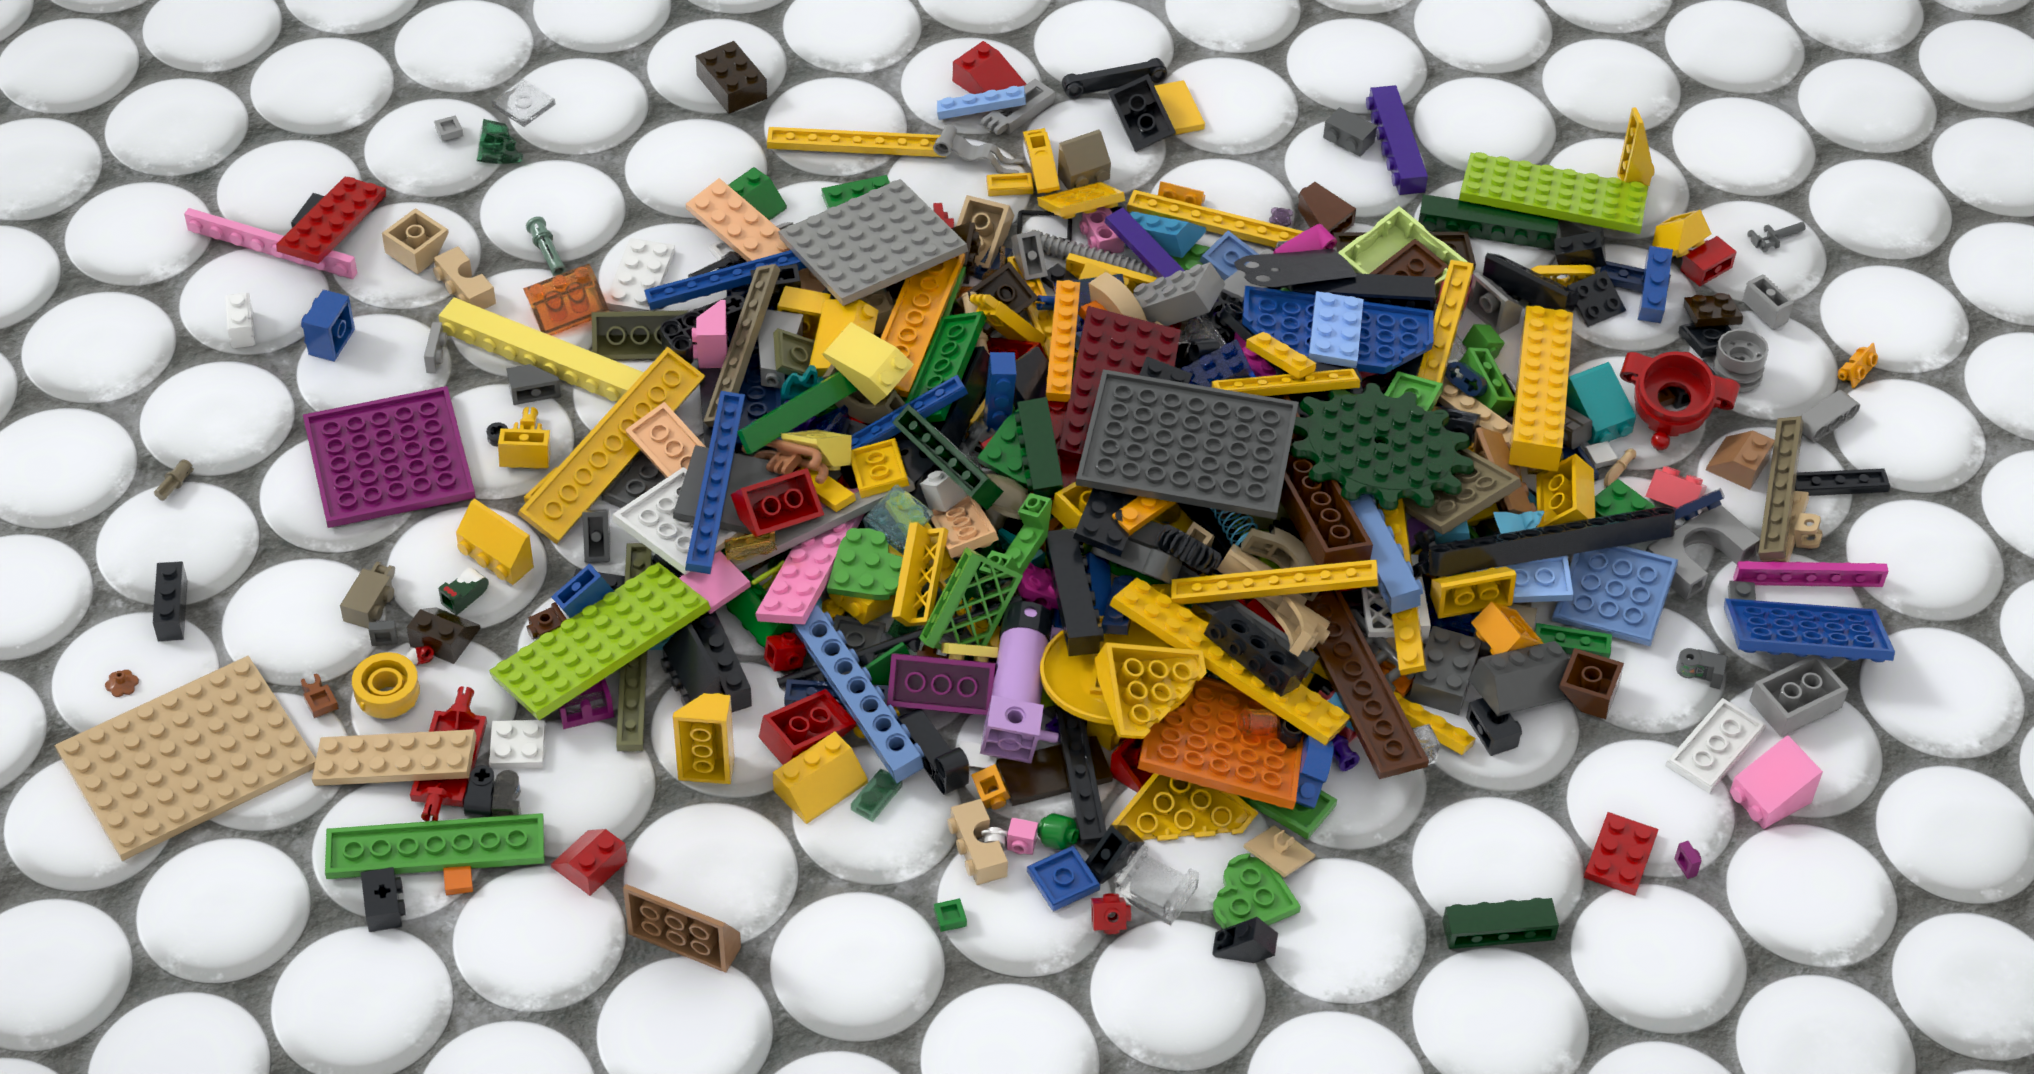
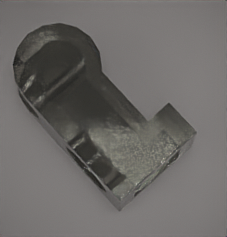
M504 770L496 776L491 808L493 817L521 815L520 801H516L521 793L519 776L512 770Z

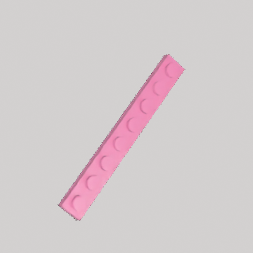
M188 208L184 213L187 229L193 233L209 236L257 252H263L277 258L290 260L318 270L337 274L338 276L354 279L357 275L354 256L332 250L317 264L277 252L276 244L284 237L283 235Z

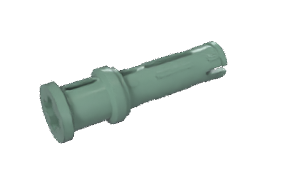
M540 216L531 218L526 223V230L532 234L533 244L540 248L551 269L552 275L555 277L562 276L566 272V267L563 265L552 243L553 235L547 230L545 219Z

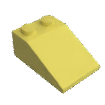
M852 322L846 326L822 354L874 405L884 399L914 365L897 347Z

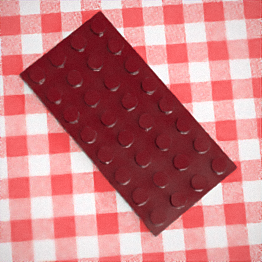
M1091 306L1087 307L1072 378L1071 395L1067 403L1057 452L1058 455L1081 461L1103 369L1139 375L1146 357L1175 367L1181 333L1180 329Z

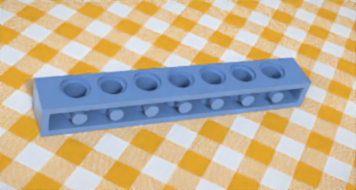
M817 605L812 610L805 625L793 624L794 632L803 642L805 649L897 784L924 768L922 763L924 753L918 743L913 744L909 739L911 734L905 724L900 725L896 720L898 716L892 705L887 706L883 701L885 696L879 686L874 687L870 682L872 677L866 667L861 668L859 666V658L853 648L848 650L845 645L847 641L843 633L833 628L834 622L827 611L823 613ZM844 672H850L849 674L843 675ZM858 690H863L861 693H855ZM871 709H877L874 712H867ZM884 728H889V730H887V731H884V732H881V731H880V730H882V729H884ZM897 747H902L899 751H893Z

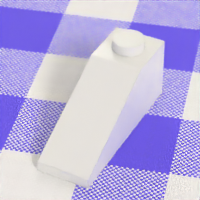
M980 468L985 474H996L991 469ZM934 471L928 475L927 479L920 483L927 505L931 510L946 512L968 496L944 471Z

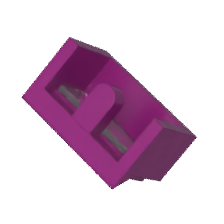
M605 678L558 708L563 729L614 717L612 697Z

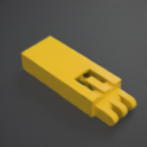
M972 294L970 296V302L977 307L976 312L983 311L987 317L985 322L1007 339L1040 342L1043 346L1046 336L1004 303L988 294Z

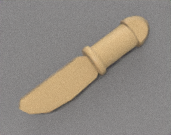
M1627 449L1620 460H1617L1605 475L1604 486H1609L1627 468L1631 460L1635 459L1636 451L1634 449Z

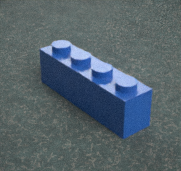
M990 352L983 416L988 426L987 431L990 428L997 431L1002 423L1012 414L1017 375L1015 352Z

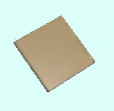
M1275 825L1243 846L1284 878L1316 856L1297 842L1293 836L1290 837L1285 833V830H1281Z

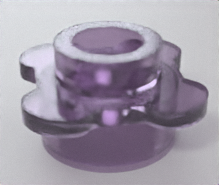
M1278 207L1271 209L1272 217L1269 218L1270 223L1284 227L1291 225L1290 217L1293 216L1292 210Z

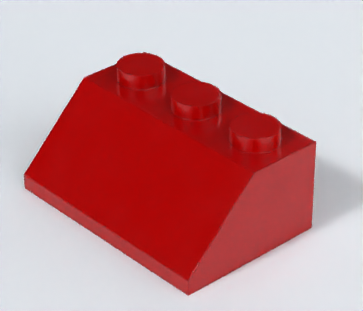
M808 468L740 488L731 494L739 519L755 537L824 516Z

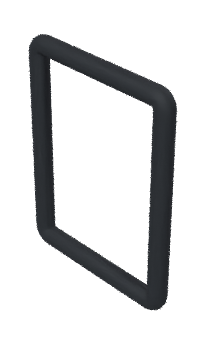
M1020 210L1018 212L1017 234L1022 233V214L1058 215L1048 211ZM1072 218L1068 219L1067 238H1063V241L1068 239L1071 242Z

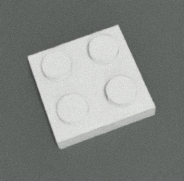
M545 720L492 721L490 768H543Z

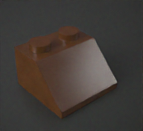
M1574 648L1559 689L1581 712L1606 720L1621 681L1624 663Z

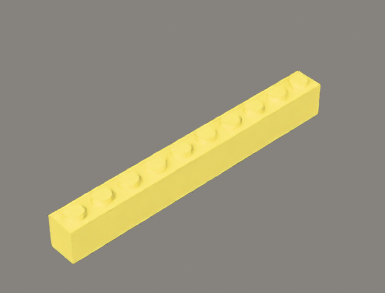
M455 297L438 315L439 322H442L443 332H446L448 336H453L468 344H473L488 352L503 356L508 360H513L523 365L531 364L557 376L568 384L576 385L591 393L606 397L611 401L618 402L644 373Z

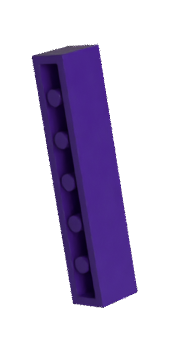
M1397 86L1371 87L1369 97H1366L1367 110L1371 111L1372 124L1377 126L1376 137L1377 140H1381L1382 155H1386L1387 170L1392 173L1393 186H1396L1399 195L1425 193L1428 175Z

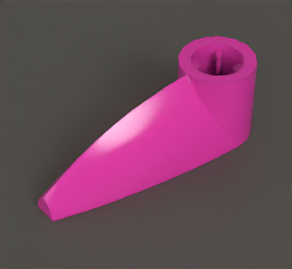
M1317 224L1276 248L1273 254L1332 249L1336 246L1337 239L1322 224Z

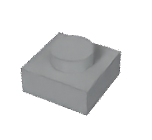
M456 115L434 121L435 129L442 142L463 136V129Z

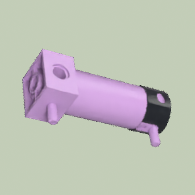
M1026 601L1015 602L1007 606L1002 616L992 696L984 723L980 754L1032 763L1038 740L1058 742V733L1040 730L1044 705H1041L1043 685L1040 678V662L1047 644L1052 637L1063 629L1053 627V614L1043 605Z

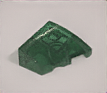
M483 119L476 161L493 164H508L522 161L523 154L522 152L518 153L516 150V141L510 136L509 129L505 123Z

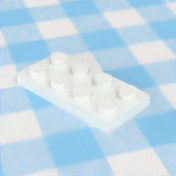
M630 238L604 302L605 309L614 311H650L644 290L663 285L675 253V245Z

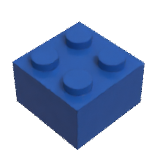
M322 290L318 298L314 299L311 309L303 316L301 321L308 355L335 362L355 330L349 296Z

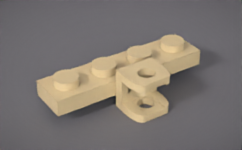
M1794 491L1786 557L1783 559L1762 560V562H1789L1795 543L1798 548L1813 549L1820 546L1823 536L1822 530L1819 529L1821 517L1805 513L1809 501V492ZM1807 522L1814 523L1811 526H1807ZM1810 536L1815 537L1814 540H1807Z

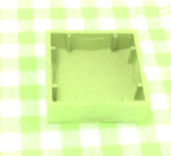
M1400 206L1378 221L1369 232L1357 237L1338 252L1349 262L1355 273L1370 274L1414 239H1417L1447 265H1449L1450 260L1468 262L1443 241L1431 235L1420 222ZM1447 268L1444 269L1442 277L1435 281L1436 299L1438 298L1442 282L1445 281Z

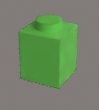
M1473 324L1462 341L1467 349L1469 347L1488 348L1493 359L1498 357L1500 350L1505 344L1491 325Z

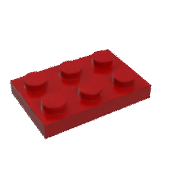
M1607 812L1584 878L1635 896L1659 829Z

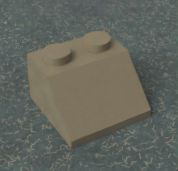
M1099 129L1059 143L1058 177L1068 190L1110 179L1111 161Z

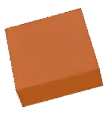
M471 866L443 868L446 895L473 892Z

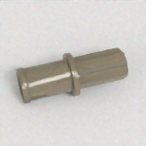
M182 459L171 472L165 474V480L154 491V495L159 500L164 501L175 488H181L184 479L193 472V465L189 461Z

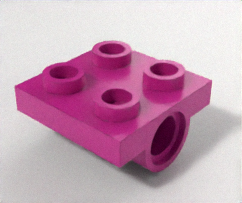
M1030 563L1022 574L1023 577L1017 587L1021 597L1026 598V602L1043 605L1049 610L1051 608L1058 609L1050 569H1042Z

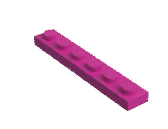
M1738 561L1733 579L1734 581L1754 582L1755 585L1883 587L1889 571L1887 564Z

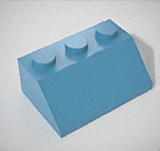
M1133 211L1130 213L1170 256L1183 258L1207 232L1206 227L1190 222Z

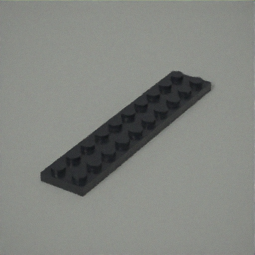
M1146 357L1139 375L1189 384L1192 373ZM1093 488L1073 539L1121 557L1129 534L1118 524V521L1123 522L1122 510L1120 509L1138 496ZM1116 512V514H1115L1116 519L1114 520V519L1112 518V515Z

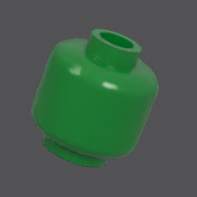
M1051 813L1047 817L1042 818L1039 823L1037 833L1044 846L1062 851L1078 841L1079 830L1077 829L1076 822L1071 817Z

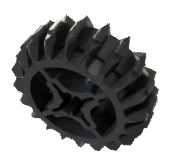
M1169 524L1163 526L1154 542L1159 549L1206 575L1213 574L1222 558L1216 550Z

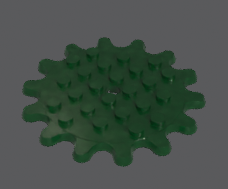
M1368 383L1364 387L1362 394H1352L1345 389L1327 391V396L1330 401H1320L1313 397H1305L1301 401L1300 409L1307 413L1309 417H1296L1293 433L1302 436L1304 440L1295 441L1290 446L1289 453L1296 458H1307L1314 461L1316 465L1309 471V478L1315 482H1324L1326 480L1338 481L1343 486L1341 496L1346 500L1355 501L1363 494H1371L1379 500L1380 506L1386 510H1395L1398 507V500L1400 498H1410L1423 508H1431L1435 504L1432 491L1442 490L1451 495L1460 494L1462 492L1461 481L1452 474H1471L1475 469L1471 458L1456 452L1457 450L1469 447V436L1465 433L1446 430L1444 426L1448 425L1450 420L1448 412L1442 409L1425 411L1422 407L1417 406V396L1413 392H1405L1402 396L1393 398L1384 395L1377 384Z

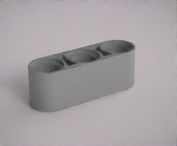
M1838 390L1801 415L1804 423L1802 434L1812 442L1819 441L1852 419L1859 411L1860 404L1843 390Z

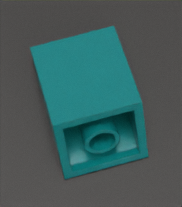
M1609 362L1568 377L1566 406L1593 421L1591 440L1587 441L1589 445L1605 441L1610 442L1619 437L1628 436L1633 432L1636 415Z

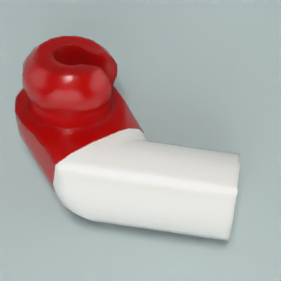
M430 646L412 648L405 657L411 660L414 665L425 664L433 659L434 650Z

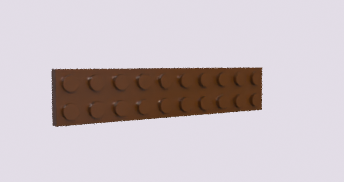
M1320 591L1313 601L1307 600L1305 606L1330 621L1327 628L1330 634L1323 645L1317 643L1313 650L1320 656L1318 660L1334 692L1337 693L1345 712L1350 716L1351 725L1378 778L1383 779L1428 767L1429 760L1341 591Z

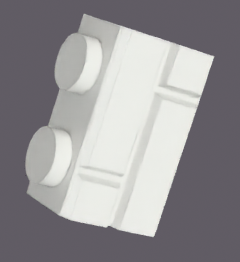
M249 293L225 296L227 330L231 348L255 345L253 309Z

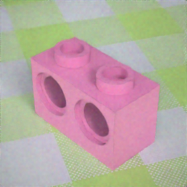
M1103 206L1097 208V211L1085 214L1082 212V221L1079 222V227L1082 235H1086L1091 249L1096 247L1098 251L1103 249L1104 252L1110 251L1111 254L1124 252V242L1104 223L1105 217L1112 214L1110 208Z

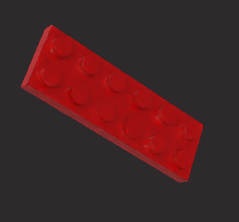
M345 176L276 244L277 252L319 264L386 196V188Z

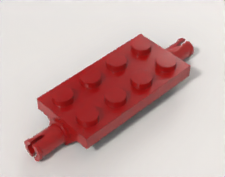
M464 686L458 688L455 703L445 712L434 711L429 732L474 729L477 737L471 765L472 771L477 761L487 725L486 716L475 715L471 712L470 705L474 696V690L466 687L464 694ZM470 777L414 781L410 798L411 801L425 803L421 814L422 820L430 821V817L433 816L432 821H438L441 805L464 807Z

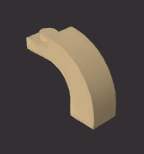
M1104 272L1089 282L1091 302L1096 300L1107 311L1147 321L1144 311L1135 296L1116 277Z

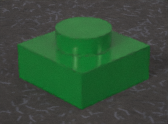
M960 898L934 904V912L940 932L967 926V918Z

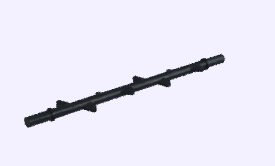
M1021 595L1012 597L1008 605L1021 602ZM980 602L972 605L970 612L972 618L985 614L983 605ZM993 602V604L987 606L988 611L998 609L1000 602ZM966 613L954 617V624L968 620ZM965 626L956 629L958 635L964 634ZM924 628L896 638L884 632L882 633L880 643L855 652L859 661L865 665L872 662L875 655L887 652L902 642L912 651L918 652L921 644L919 637ZM817 665L806 669L801 668L800 671L777 678L780 688L786 686L787 679L807 680L808 678L815 677L819 681H828Z

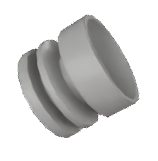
M1743 329L1727 331L1721 335L1718 341L1713 371L1719 377L1738 382L1740 384L1739 392L1754 390L1763 379L1764 365L1769 351L1768 343L1756 332Z

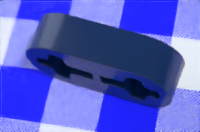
M1452 362L1447 366V379L1464 393L1474 397H1480L1486 393V379L1467 364ZM1456 368L1459 369V373H1461L1464 376L1463 378L1456 377ZM1469 382H1477L1478 390H1474V386Z

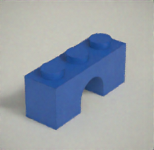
M1649 246L1645 260L1644 285L1637 320L1661 323L1665 312L1673 249Z

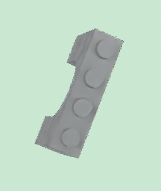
M1720 505L1711 510L1705 508L1694 519L1685 521L1681 527L1675 530L1673 537L1653 541L1647 547L1646 552L1678 559V566L1671 588L1683 599L1687 600L1704 589L1708 573L1687 555L1684 550L1685 547L1696 543L1712 545L1737 564L1738 561H1748L1756 556L1760 538Z

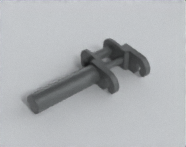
M1800 222L1774 231L1770 225H1765L1764 232H1767V237L1762 238L1753 230L1748 231L1747 236L1751 237V242L1756 248L1759 247L1765 253L1770 247H1780L1778 239L1804 231L1806 226L1804 222Z

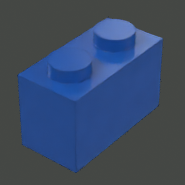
M589 563L551 597L567 616L572 618L582 612L585 607L602 600L607 593L615 591Z

